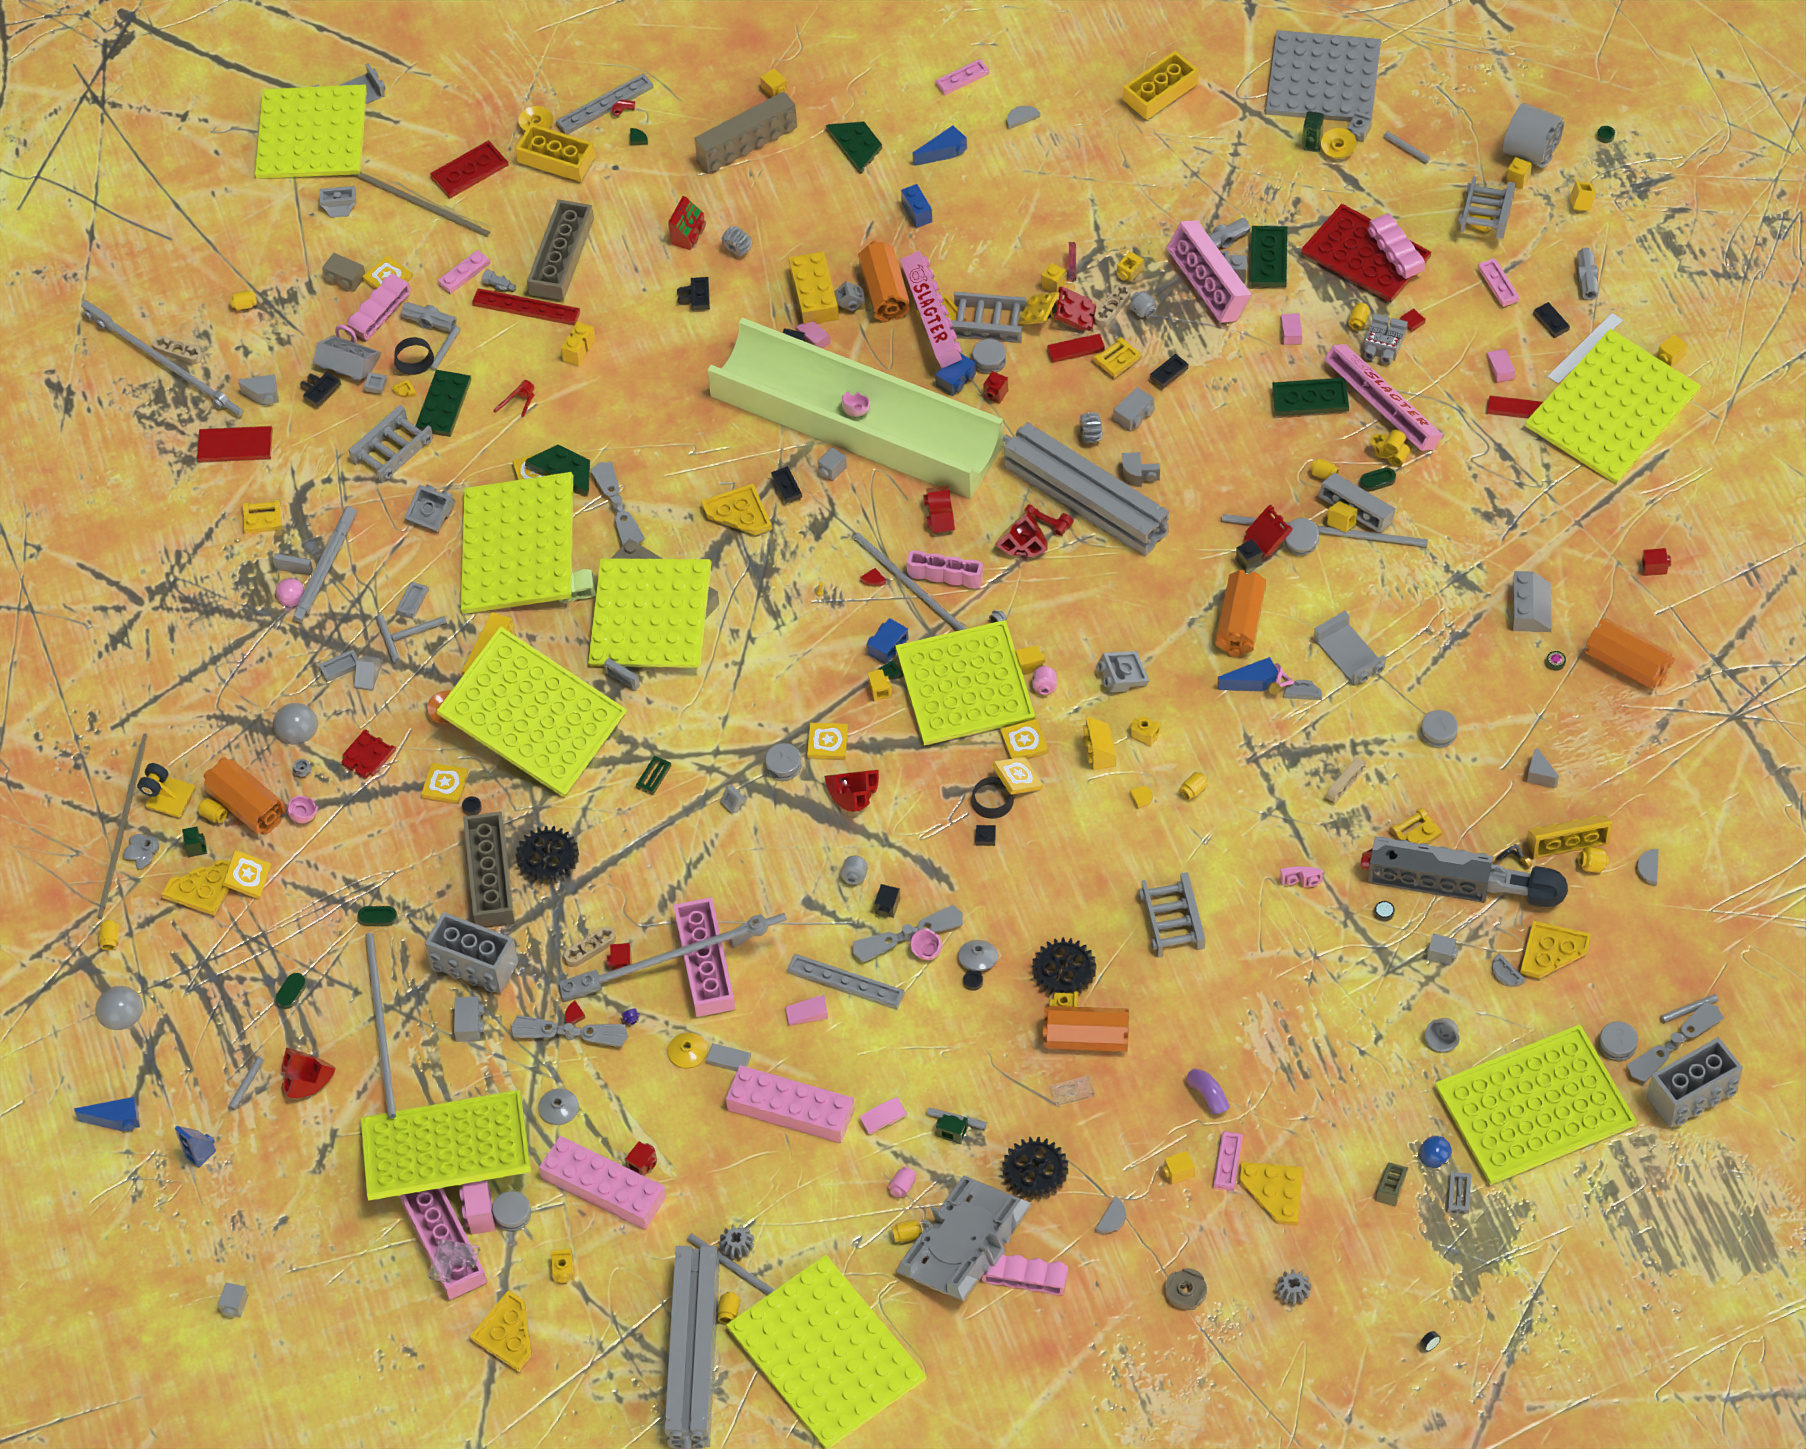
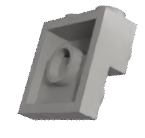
M426 484V487L419 485L404 518L439 532L445 517H449L456 501L452 498L453 495L446 491L440 493L433 486Z
M1137 651L1103 653L1097 663L1098 671L1102 672L1104 676V686L1109 687L1110 692H1126L1130 687L1147 686L1149 683L1148 676Z

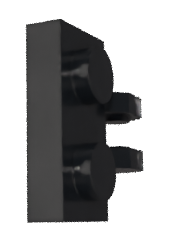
M709 277L691 278V286L677 289V294L680 296L677 298L678 304L689 305L691 303L692 311L710 309Z
M326 372L321 378L310 373L307 378L314 385L312 386L306 381L300 383L301 388L306 391L303 394L304 400L318 408L341 385V380L329 372Z

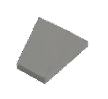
M364 655L357 660L354 688L373 691L383 658Z
M1538 748L1534 749L1527 782L1556 788L1559 776Z

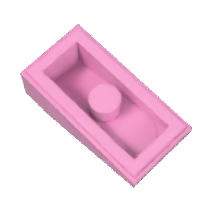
M1281 314L1284 345L1302 344L1300 314Z
M815 322L802 323L796 326L797 331L805 332V337L809 344L820 348L831 344L830 336Z
M1505 349L1487 352L1496 382L1515 379V370Z
M824 995L786 1007L789 1025L828 1019Z

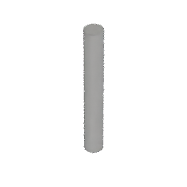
M1388 131L1385 133L1384 137L1425 163L1430 161V157Z
M458 326L453 327L435 356L430 367L431 370L435 371L458 335L460 331Z
M378 615L376 619L392 661L397 663L400 661L388 626L384 616Z
M443 616L391 634L393 641H397L447 623V620Z
M1713 994L1661 1015L1663 1023L1697 1010L1704 1002L1713 1004L1718 1001V997L1716 994Z
M261 1057L256 1058L228 1105L230 1109L235 1110L264 1062Z
M930 1107L927 1111V1115L937 1118L943 1117V1114L948 1116L954 1115L960 1120H963L965 1117ZM965 1117L968 1118V1126L986 1130L987 1122Z

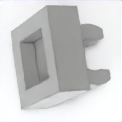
M730 785L726 787L720 802L731 813L738 812L740 805L744 804L747 797L742 796L739 789H735Z

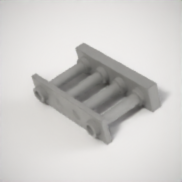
M1473 176L1472 182L1467 185L1466 193L1468 198L1464 213H1460L1458 224H1461V232L1465 231L1466 224L1494 228V230H1497L1496 237L1504 239L1514 198L1515 183L1508 182L1507 189L1503 188V190L1475 186L1476 177ZM1474 193L1502 197V199L1496 200L1474 196ZM1475 203L1487 206L1499 207V209L1492 210L1471 206V204ZM1469 213L1483 216L1496 217L1497 219L1494 221L1469 217L1468 215Z
M954 292V304L959 307L956 321L951 320L953 324L951 329H954L957 338L995 339L1001 342L1021 343L1022 326L1017 325L1019 312H1023L1026 307V298ZM966 307L976 308L974 322H964ZM984 308L994 309L992 324L981 323ZM1002 310L1012 311L1010 325H1000Z
M399 405L348 450L350 460L355 465L364 460L377 469L379 482L382 484L387 479H390L419 450L431 442L433 439L432 429L428 425L421 431L407 421L405 408ZM399 426H403L416 435V437L408 442L394 431ZM390 437L403 448L396 454L381 442ZM373 449H378L389 457L390 460L382 465L368 454Z
M1188 872L1180 874V881L1177 884L1148 889L1146 880H1143L1142 888L1139 889L1140 900L1145 902L1154 938L1151 939L1152 948L1157 950L1158 957H1162L1163 947L1192 942L1196 943L1197 950L1205 949V936ZM1174 892L1183 893L1184 898L1181 901L1152 906L1150 899L1152 896ZM1181 908L1187 910L1188 915L1184 918L1156 922L1154 913ZM1184 925L1191 926L1192 928L1190 934L1160 939L1158 931Z

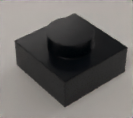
M976 825V846H995L996 825Z

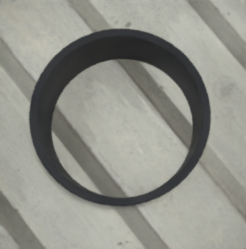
M411 337L404 339L396 346L394 351L395 366L400 372L415 375L425 372L434 361V354L430 345L422 338ZM419 345L429 350L427 356L422 361L414 364L404 363L397 357L403 349L409 346Z
M988 777L980 780L975 785L971 798V804L975 812L989 819H996L1006 815L1013 807V794L1009 795V799L1004 805L998 808H986L977 802L975 798L977 790L989 784L1006 787L1001 779L997 777Z

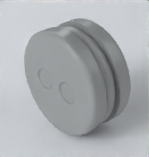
M984 339L974 346L972 355L978 371L990 374L991 371L997 373L1004 368L1006 364V349L1000 341Z
M1306 518L1292 520L1288 525L1293 530L1284 539L1286 547L1297 555H1307L1313 552L1319 543L1318 527L1313 521Z
M1435 710L1428 713L1422 721L1421 735L1423 740L1428 745L1436 748L1451 745L1457 736V720L1451 713L1443 710Z
M776 744L767 751L765 756L766 770L776 780H791L801 770L800 752L791 744Z
M1616 1021L1607 1024L1602 1029L1599 1047L1605 1057L1613 1061H1625L1631 1058L1637 1048V1032L1631 1025L1625 1022Z
M507 1191L500 1194L493 1202L492 1213L494 1220L502 1230L509 1232L518 1231L529 1223L531 1208L528 1199L522 1193Z

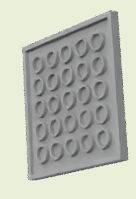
M1277 30L1266 114L1349 122L1353 119L1355 111L1372 116L1381 39Z

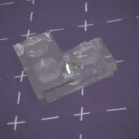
M439 1239L429 1272V1279L450 1283L455 1265L475 1268L480 1251L479 1246Z

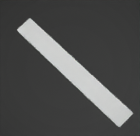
M1613 313L1610 314L1548 377L1559 383L1576 367L1609 329L1613 330L1623 319Z

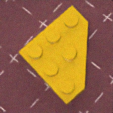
M754 484L701 500V505L709 520L752 535L772 530V524Z
M221 859L216 861L214 865L206 868L202 866L189 871V874L182 877L170 878L162 892V897L215 916L230 888L222 885L230 861Z
M1533 921L1520 974L1540 979L1587 955L1592 934Z
M1242 1161L1240 1184L1253 1195V1198L1263 1209H1266L1272 1215L1277 1224L1298 1226L1303 1167Z
M508 1290L472 1332L470 1339L518 1372L532 1357L525 1300Z

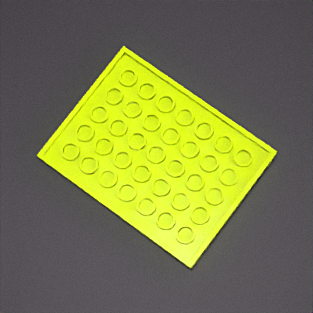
M1609 329L1530 416L1525 426L1611 482L1617 484L1699 392L1701 385L1617 332Z
M572 472L464 488L461 611L463 614L572 598Z
M500 627L436 713L554 792L565 797L622 720L627 709L509 631Z
M1580 1024L1435 1082L1438 1093L1490 1185L1637 1126L1635 1117Z
M520 1090L396 1111L395 1118H389L388 1113L361 1117L368 1201L531 1172Z
M824 1255L726 1324L727 1329L824 1449L832 1448L927 1379L926 1374L827 1255Z

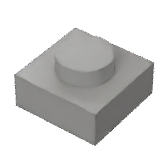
M369 372L364 384V390L382 394L387 382V376Z

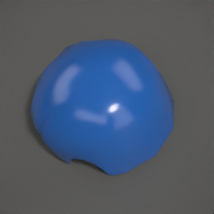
M1434 1135L1423 1142L1419 1156L1425 1165L1439 1168L1451 1158L1452 1148L1444 1137Z

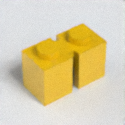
M577 321L570 332L571 336H568L563 343L561 351L563 361L580 366L587 355L586 351L590 350L596 339L593 326Z

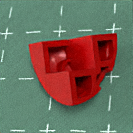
M1028 511L1020 516L995 543L1002 551L1013 556L1033 557L1048 550V543L1041 528Z
M879 769L824 776L832 799L844 810L850 812L863 810L870 804L869 799L871 795L877 791Z
M286 1047L282 1062V1072L286 1076L282 1083L285 1095L289 1098H302L316 1093L329 1082L336 1068L315 1056Z

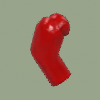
M618 100L611 108L612 114L619 116L625 109L635 110V101Z

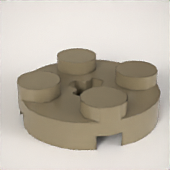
M1185 1268L1182 1271H1175L1166 1281V1298L1177 1308L1195 1310L1206 1298L1207 1285L1204 1277L1194 1269ZM1189 1285L1191 1291L1185 1293L1181 1287Z

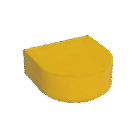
M1140 786L1130 790L1137 808L1144 807L1152 802L1153 792L1149 787Z

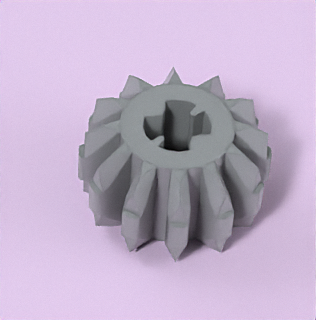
M737 226L728 228L721 238L722 244L727 247L726 249L737 256L746 254L753 244L751 237Z
M1097 412L1082 414L1079 420V427L1084 443L1101 441L1103 434L1099 414Z
M732 1224L731 1230L725 1228L724 1234L720 1236V1248L723 1250L724 1255H730L732 1260L735 1256L742 1259L743 1254L749 1256V1250L754 1248V1243H752L754 1236L750 1233L749 1228L744 1229L742 1224L738 1228H735Z
M1294 1269L1291 1270V1274L1284 1271L1283 1277H1278L1276 1291L1279 1292V1299L1285 1298V1304L1292 1301L1294 1306L1296 1301L1303 1304L1304 1298L1310 1296L1311 1283H1308L1309 1277H1303L1302 1271L1296 1274Z

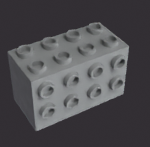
M442 912L425 942L430 966L433 970L448 973L455 979L461 978L474 986H482L489 992L495 991L501 994L519 962L513 938Z
M1717 1037L1651 1074L1647 1099L1670 1129L1676 1125L1681 1126L1688 1118L1700 1115L1709 1106L1714 1107L1725 1097L1730 1098L1734 1096L1738 1091L1743 1067L1721 1039Z

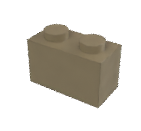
M333 253L322 267L324 278L328 282L336 283L344 289H350L354 292L362 283V276L365 274L364 265L336 253Z

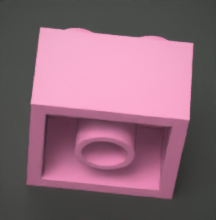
M483 1180L462 1184L463 1188H459L463 1204L462 1214L466 1228L470 1227L471 1235L496 1231L488 1181Z

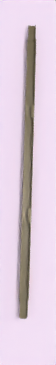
M362 172L352 175L474 232L481 233L487 237L490 234V231Z
M143 734L139 745L100 902L99 919H102L106 908L146 747L147 734Z

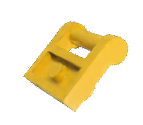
M1119 337L1115 340L1114 344L1102 353L1094 355L1092 360L1097 366L1100 365L1115 378L1140 360L1141 353L1122 337ZM1119 348L1121 349V350H1119L1118 352H1116L1114 355H1112L1110 358H1108L1107 360H1105L1108 356H1110V355H1111L1112 353H1114L1116 350H1118Z
M275 499L273 502L243 503L245 534L282 530L280 499ZM275 509L274 512L250 514V511Z
M1423 808L1418 809L1414 815L1400 824H1394L1390 827L1392 835L1399 841L1407 840L1411 843L1430 844L1442 836L1441 829L1432 821ZM1421 820L1423 822L1405 835L1402 833L1403 830L1417 821Z

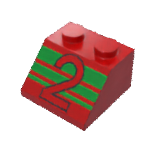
M682 196L668 221L670 240L672 245L691 250L693 245L698 242L700 232L704 231L706 221L704 220V213L686 196Z

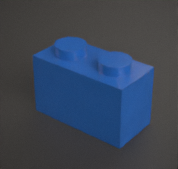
M918 184L902 189V205L915 227L918 228L932 223V208Z
M960 353L962 360L941 368L935 374L936 386L951 396L957 391H961L964 384L972 380L976 374L975 362Z
M889 618L880 625L878 632L869 638L867 642L868 655L884 664L889 663L897 653L895 645L904 644L909 639L908 628Z

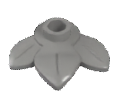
M133 835L129 838L131 845L124 850L123 858L126 860L136 859L137 869L140 870L152 861L153 854L159 849V842L154 836Z

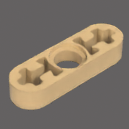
M1121 284L1112 291L1095 312L1096 325L1105 327L1111 323L1131 298L1129 286ZM1110 303L1118 305L1116 308L1108 307Z
M158 336L153 341L154 350L161 355L189 364H198L202 360L201 350L197 346L165 336ZM175 348H182V351L179 353L173 352Z
M1357 757L1330 787L1326 798L1334 803L1338 802L1363 773L1367 762Z
M603 927L568 948L564 953L566 964L570 967H577L609 948L610 944H614L616 941L615 931L611 927ZM606 934L607 936H610V938H603V935ZM589 943H593L596 946L590 951L585 949V946ZM570 956H577V959L570 958Z

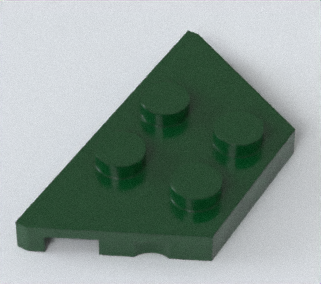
M864 121L826 125L827 132L860 174L864 172V167L874 160V156L882 150L881 142Z
M559 444L526 459L525 466L545 476L572 472L573 490L586 496L588 495L590 478L589 459Z

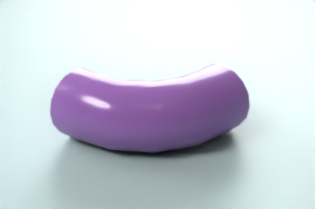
M1197 1068L1189 1071L1187 1075L1188 1085L1197 1089L1202 1094L1211 1114H1219L1230 1108L1223 1089L1209 1073Z

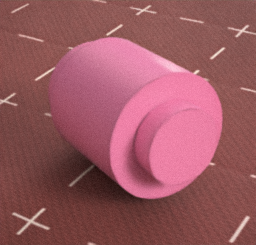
M908 1167L899 1169L888 1185L890 1193L897 1198L906 1197L916 1181V1173Z

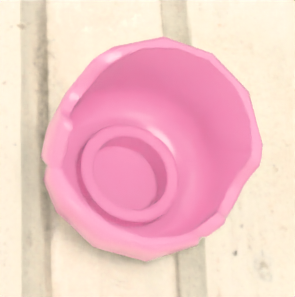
M846 392L842 395V408L849 416H862L869 411L870 400L859 392L855 395H850L849 392Z
M288 578L278 583L275 592L283 606L293 607L298 604L304 592V587L299 580Z
M295 796L287 806L290 818L297 823L310 822L315 817L318 809L314 799L305 796Z
M930 929L918 930L910 941L913 953L923 960L935 959L942 949L941 938Z

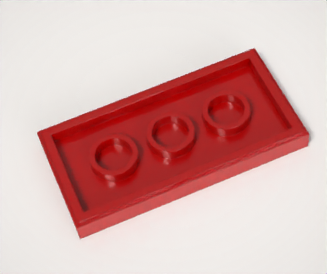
M488 140L430 173V176L448 198L451 199L509 165L503 155Z
M272 426L199 429L198 462L271 459Z

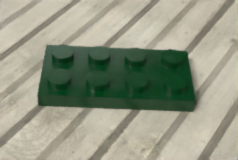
M1252 226L1250 287L1287 286L1288 226Z
M436 369L415 426L423 431L429 425L432 429V434L451 437L472 380L471 375Z
M1344 378L1272 382L1275 416L1349 411L1347 386Z

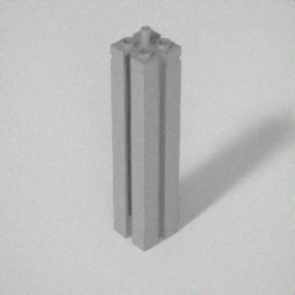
M1027 422L1023 427H1020L1016 432V437H1010L1007 434L1003 437V441L1006 442L1004 445L1005 468L1014 471L1022 479L1129 547L1138 550L1145 557L1153 550L1157 541L1160 542L1169 533V524L1166 523L1169 520V511L1160 507L1156 502L1040 429L1034 428L1032 424Z
M676 1246L665 1434L668 1447L691 1449L692 1444V1447L695 1449L710 1447L720 1262L717 1246H700V1249H693L692 1246Z

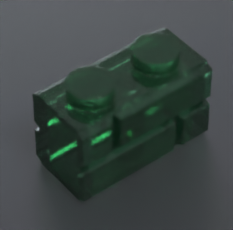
M1312 111L1306 113L1303 125V150L1320 152L1324 129L1323 113Z

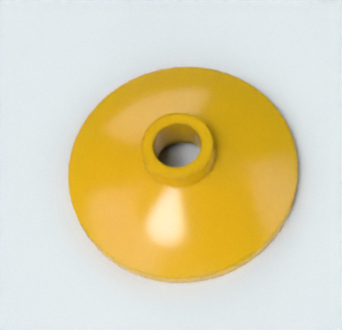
M543 106L529 107L521 112L518 119L519 126L523 131L527 130L530 123L549 129L553 124V114Z
M1333 128L1323 135L1321 148L1331 158H1346L1354 152L1356 138L1347 129Z
M695 1033L679 1034L671 1040L668 1046L670 1061L675 1066L683 1069L699 1066L705 1060L708 1052L705 1040Z

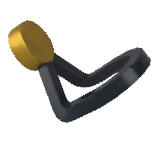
M1517 844L1507 848L1495 858V861L1499 862L1510 853H1513L1526 868L1532 866L1531 860L1526 855H1523Z

